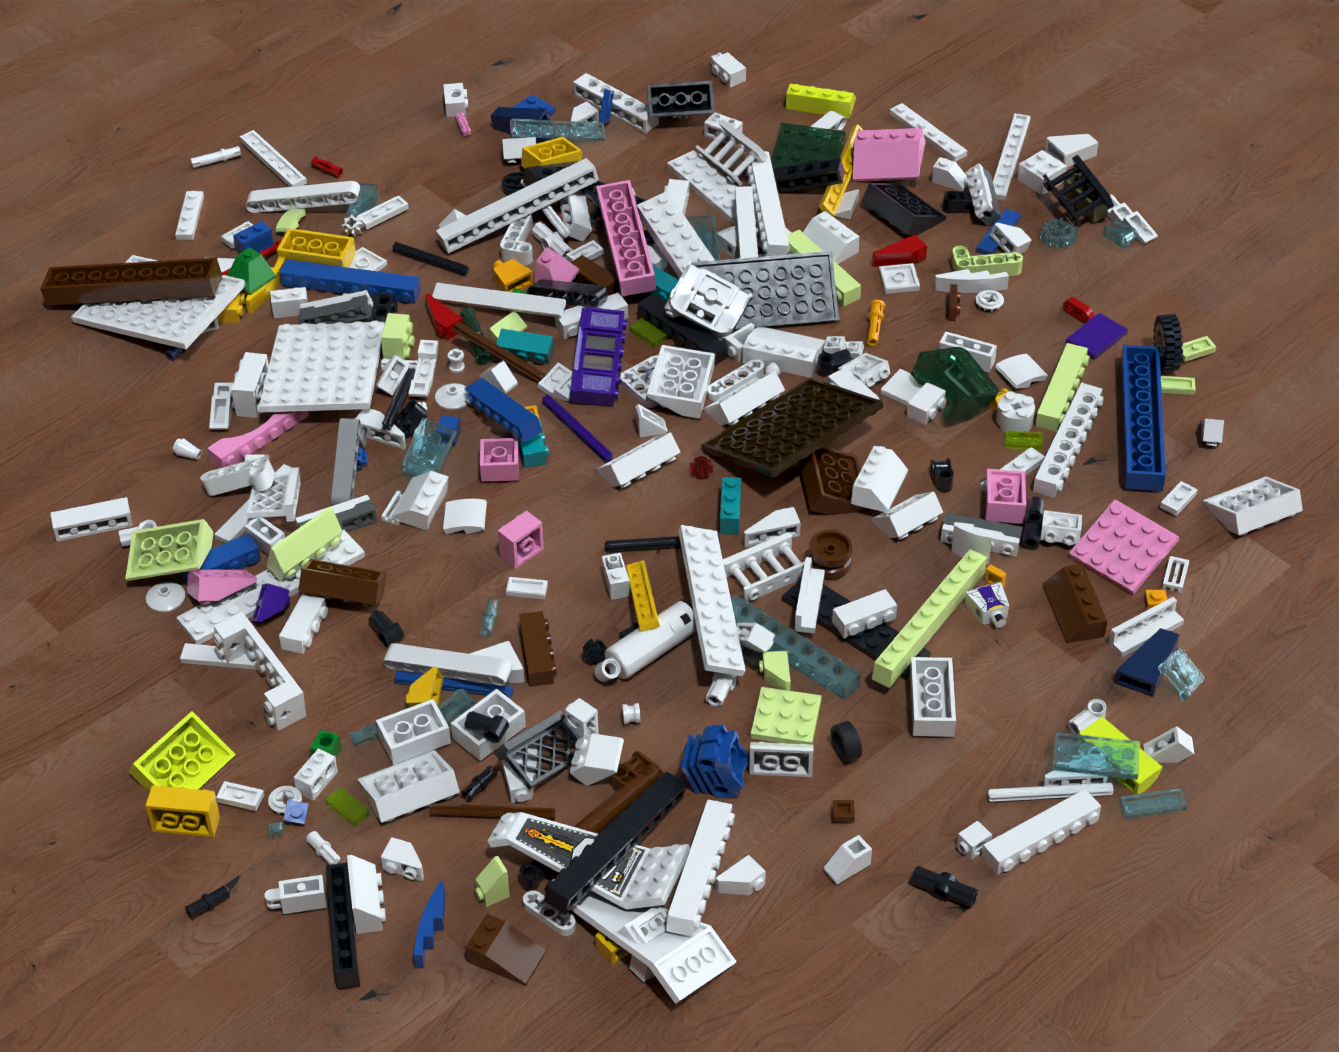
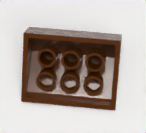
M822 446L821 449L812 452L807 458L799 461L811 511L831 515L868 512L870 508L851 504L853 484L861 471L856 455Z

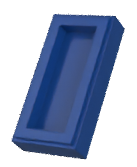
M604 89L599 122L609 123L614 97L613 90Z

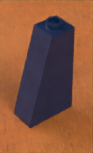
M498 107L490 115L495 130L520 138L536 137V143L549 141L556 137L547 109Z
M1160 628L1117 669L1115 684L1154 697L1177 649L1180 634Z

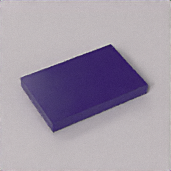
M1098 313L1066 338V344L1069 343L1088 348L1087 356L1095 360L1124 337L1128 329Z

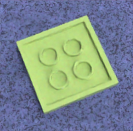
M761 687L751 730V739L786 744L812 745L822 695Z

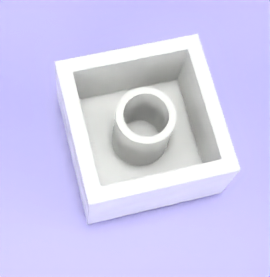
M1041 150L1019 164L1017 180L1038 194L1043 195L1047 193L1043 185L1045 183L1043 175L1046 174L1050 180H1053L1066 172L1067 165Z

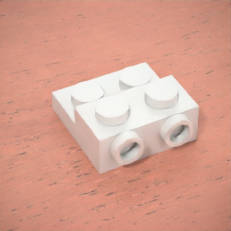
M867 353L838 368V371L847 368L868 388L873 386L875 382L886 379L891 374L887 360Z
M1044 510L1040 540L1048 543L1062 542L1066 545L1079 543L1082 515Z

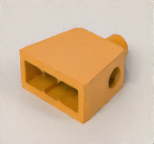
M511 259L503 263L497 260L493 264L494 283L500 291L512 292L514 288L523 290L533 285L532 270L518 261Z

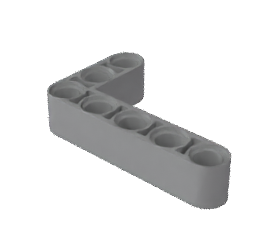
M341 418L339 422L331 495L332 506L352 500L354 497L359 447L365 448L367 440L366 431L360 419Z

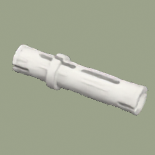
M239 146L226 150L223 148L218 152L190 158L194 169L219 161L226 162L227 159L241 156Z

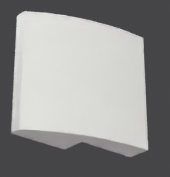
M1028 354L1007 358L995 366L1015 388H1029L1031 382L1045 381L1048 376Z
M558 362L538 383L537 388L557 399L569 401L573 370L570 371Z
M459 499L446 502L444 532L450 534L464 530L466 534H471L484 530L486 500Z
M954 522L951 552L964 557L971 549L987 556L986 564H989L993 532L973 530L974 524Z

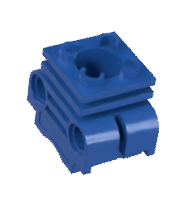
M724 724L711 725L704 728L703 736L696 734L695 739L693 734L689 735L687 744L684 746L685 753L680 767L695 793L700 794L701 789L703 793H708L709 788L716 797H738L739 793L737 790H743V774L748 766L749 755L740 745L736 730L727 731Z

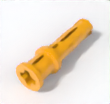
M873 300L870 303L871 312L868 314L870 326L867 344L873 347L878 345L880 323L884 320L883 311L885 310V303L881 300Z

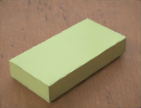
M1161 376L1162 393L1195 395V378Z

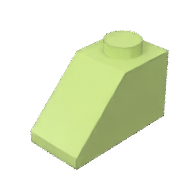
M787 651L763 652V660L759 661V671L764 674V681L776 689L790 691L791 681Z
M498 856L494 857L476 878L477 888L474 889L475 895L479 901H483L486 907L510 897L508 872Z

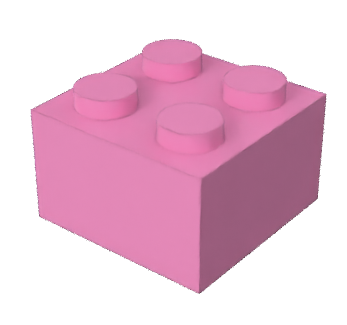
M518 438L480 440L481 482L519 480Z
M525 511L508 524L502 526L498 530L500 557L516 569L544 549L542 522L528 511Z

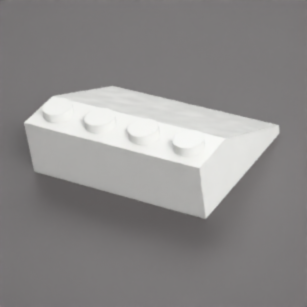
M757 327L748 335L743 345L742 363L746 364L751 360L757 359L763 361L764 368L774 362L782 372L812 378L817 366L818 355L823 352L826 340L766 327Z
M662 345L648 388L647 397L682 416L700 419L707 396V389L714 371L715 354Z
M1263 477L1203 500V504L1228 531L1238 536L1246 535L1254 529H1261L1269 523H1277L1282 518L1293 517L1296 513L1303 511L1300 489L1269 477Z
M435 750L357 779L374 814L381 823L390 822L402 814H411L415 809L431 806L432 803L441 799H450L454 794L460 792L454 770Z

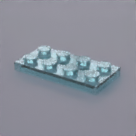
M1055 732L1052 770L1138 780L1140 742Z

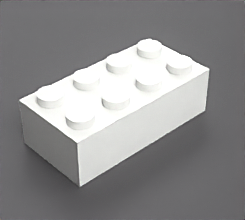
M911 657L910 685L913 736L954 737L956 713L952 658Z

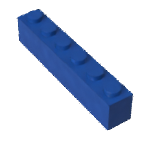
M480 378L464 388L466 393L465 399L469 405H473L479 412H483L487 418H491L497 425H501L506 432L512 433L516 439L519 438L521 441L526 442L542 432L536 415L485 379Z

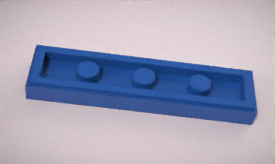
M1005 209L1001 214L1002 217L995 223L1015 227L1021 219V214ZM994 225L978 244L976 252L984 255L994 254L1000 247L990 236Z

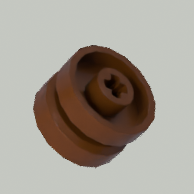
M824 530L811 538L809 558H812V569L825 570L824 579L828 580L845 576L849 572L852 562V542L849 537L840 531Z

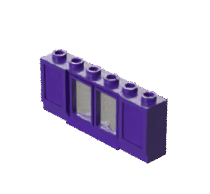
M593 307L582 308L570 402L613 407L614 400H618L619 389H616V386H620L621 375H617V373L621 372L622 361H619V358H623L624 347H621V344H625L626 333L622 332L627 328V320L624 319L625 311Z

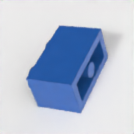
M263 221L233 235L235 249L239 254L249 247L259 253L274 245L272 230Z

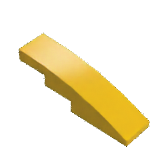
M279 256L275 267H270L276 275L275 279L253 294H248L246 306L249 314H252L271 296L270 291H275L280 285V270L286 257Z

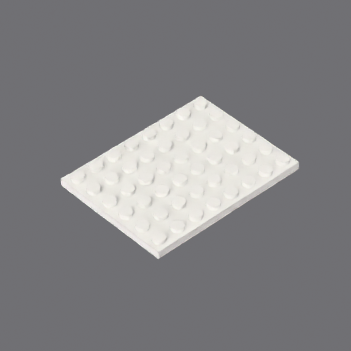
M132 255L125 263L157 260ZM222 275L216 294L211 297L84 303L71 318L74 323L187 349L245 287V281Z
M356 321L353 323L337 322L335 324L302 323L297 325H279L259 404L260 412L370 409L382 348L381 335L385 322Z

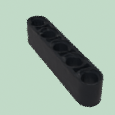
M544 279L538 280L527 290L529 295L565 299L568 305L597 307L608 297L607 289L601 285Z

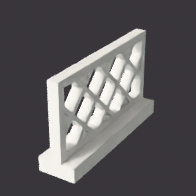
M299 467L291 468L290 474H276L272 483L274 486L261 493L252 485L247 518L286 516L287 522L295 521L301 486Z

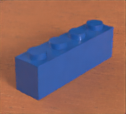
M249 533L211 549L198 570H241L261 561L259 547ZM188 571L180 572L181 578L188 586Z

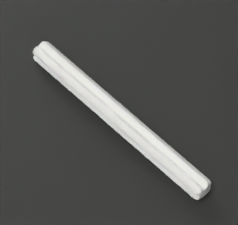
M521 180V184L523 185V187H524V188L527 187V186L523 183V180ZM547 205L541 208L562 237L567 238L571 232L551 206Z
M1112 783L989 789L988 799L990 802L1067 798L1084 789L1091 796L1112 795L1113 785Z

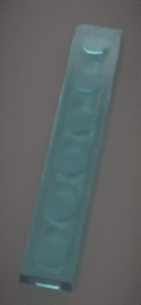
M532 119L510 120L511 137L555 139L564 137L565 139L601 141L606 138L604 123Z

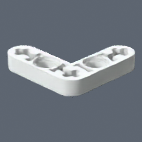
M658 355L652 356L624 371L620 377L621 386L647 408H654L659 403L647 397L649 385L645 382L647 372L639 373V371H648L651 366L656 365ZM636 388H643L644 390H642V391H636L635 389H636Z

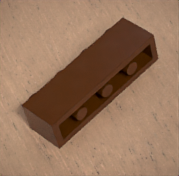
M543 611L519 614L529 686L554 684L553 676L557 675L556 664L551 663V660H554L553 648H549V645H552L551 634L546 633L549 630L548 618L544 619Z

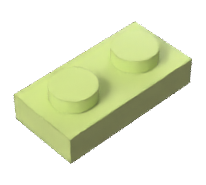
M1208 336L1183 343L1182 360L1186 362L1216 352V346Z

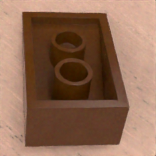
M489 914L485 915L465 947L468 963L524 986L528 984L546 954L545 948L508 922Z

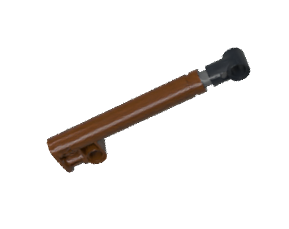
M635 751L632 754V758L628 762L618 764L617 773L610 776L611 787L615 792L573 827L598 834L611 821H614L622 810H627L631 802L635 798L638 799L645 788H650L658 776L661 777L664 774L662 769L644 754ZM534 860L532 863L523 864L519 870L521 887L526 891L536 890L539 887L540 881L553 869L537 860Z

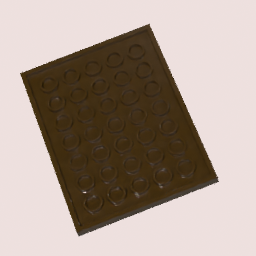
M810 377L702 443L701 448L706 453L773 478L780 475L787 468L793 467L801 459L807 458L812 452L821 449L828 442L835 440L842 433L848 432L850 428L862 423L869 416L876 414L884 406L881 400Z

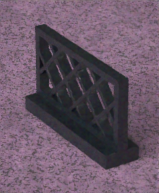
M561 710L505 742L495 754L500 761L506 760L528 789L533 788L572 764L571 761L574 753L569 752V745L575 747L578 739L564 723L565 715ZM561 729L565 734V738L556 736V731ZM542 739L552 740L551 747L542 745ZM556 742L565 744V751L557 749ZM528 747L536 748L537 755L528 753ZM542 750L550 752L551 759L541 757ZM555 754L564 756V762L555 761ZM512 756L523 757V764L517 763ZM527 759L537 761L536 768L528 766ZM541 762L549 764L550 771L542 770ZM526 771L536 773V779L531 781L526 775Z

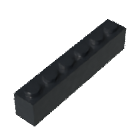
M652 294L638 303V317L664 334L665 337L674 341L678 346L684 349L714 353V366L728 358V344L703 327L682 316L672 318L666 315V310H664L666 302L656 295Z
M346 862L326 865L335 975L338 989L360 986L348 864Z

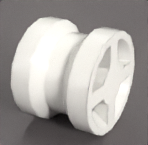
M634 703L633 706L622 704L624 725L630 722L641 723L639 703Z

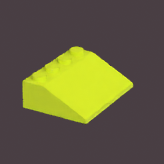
M191 711L135 761L128 772L149 791L152 786L198 790L236 754Z

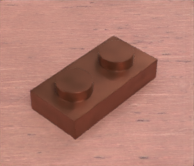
M950 284L949 321H956V314H960V304H957V302L960 303L961 292H957V285Z

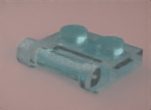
M1181 647L1175 649L1158 667L1161 674L1164 673L1178 690L1182 700L1189 698L1193 694L1192 692L1205 679Z

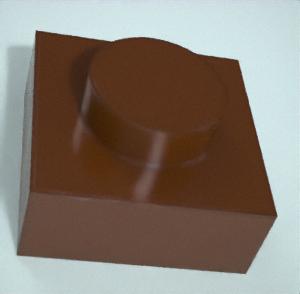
M833 800V822H855L854 800Z

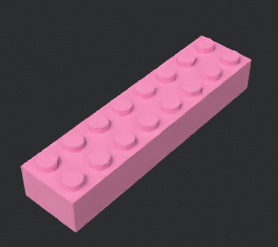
M630 180L596 186L621 295L628 296L656 290L655 274Z

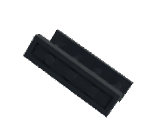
M1077 154L1072 157L1074 165L1068 171L1053 180H1050L1046 174L1043 175L1045 181L1043 185L1047 192H1052L1066 210L1071 223L1075 222L1078 227H1081L1079 217L1100 204L1105 205L1108 210L1114 207L1110 194ZM1081 174V178L1060 191L1055 187L1072 175ZM1088 183L1089 188L1072 199L1066 201L1063 197L1079 186ZM1091 194L1097 195L1096 200L1076 212L1072 209L1073 205Z

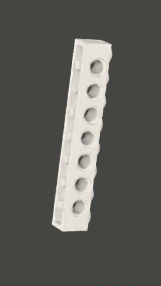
M1081 383L1035 477L1033 492L1055 498L1058 491L1061 492L1064 485L1063 479L1068 478L1069 467H1073L1075 463V454L1079 455L1081 442L1084 443L1087 437L1086 431L1091 430L1092 419H1096L1098 407H1101L1103 404L1102 388Z

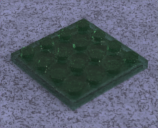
M781 122L771 158L774 175L778 167L840 158L846 131Z

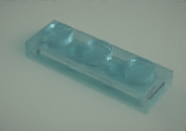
M1182 788L1121 796L1119 800L1125 818L1187 810L1188 806Z

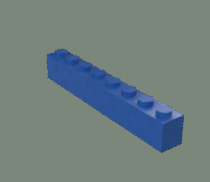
M289 259L285 260L280 270L281 285L288 287H306V289L339 294H351L367 290L370 298H372L373 293L394 294L395 301L413 304L416 303L421 291L420 277Z

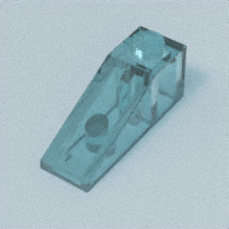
M358 183L360 185L358 199L355 203L349 205L346 218L351 215L357 218L358 215L375 207L376 202H379L380 192L377 191L376 184Z

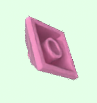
M546 247L536 261L534 282L536 283L540 279L572 282L580 269Z

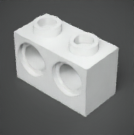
M580 698L567 706L565 710L566 725L578 740L590 734H599L598 710Z
M317 749L294 776L295 788L301 792L302 796L314 801L338 773L335 756Z

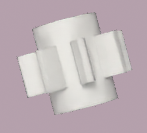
M351 215L348 218H344L345 224L342 227L347 236L352 234L355 237L359 233L362 234L361 228L364 227V224L359 216L355 218Z

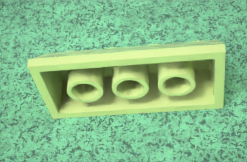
M331 506L271 548L266 566L281 582L285 579L293 578L309 559L322 557L328 548H334L340 543L343 531Z

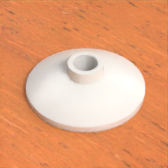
M457 383L442 386L435 394L436 403L441 408L447 410H457L468 405L464 390L466 386Z
M174 582L156 584L146 595L147 605L157 612L173 611L180 607L185 600L183 587Z

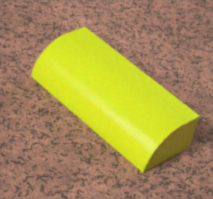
M1103 717L1078 734L1077 747L1088 756L1104 755L1108 773L1136 797L1147 790L1162 771L1163 767Z

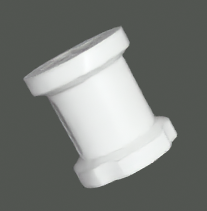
M453 349L448 353V359L450 360L449 370L453 373H460L465 369V364L462 361L464 358L462 350Z

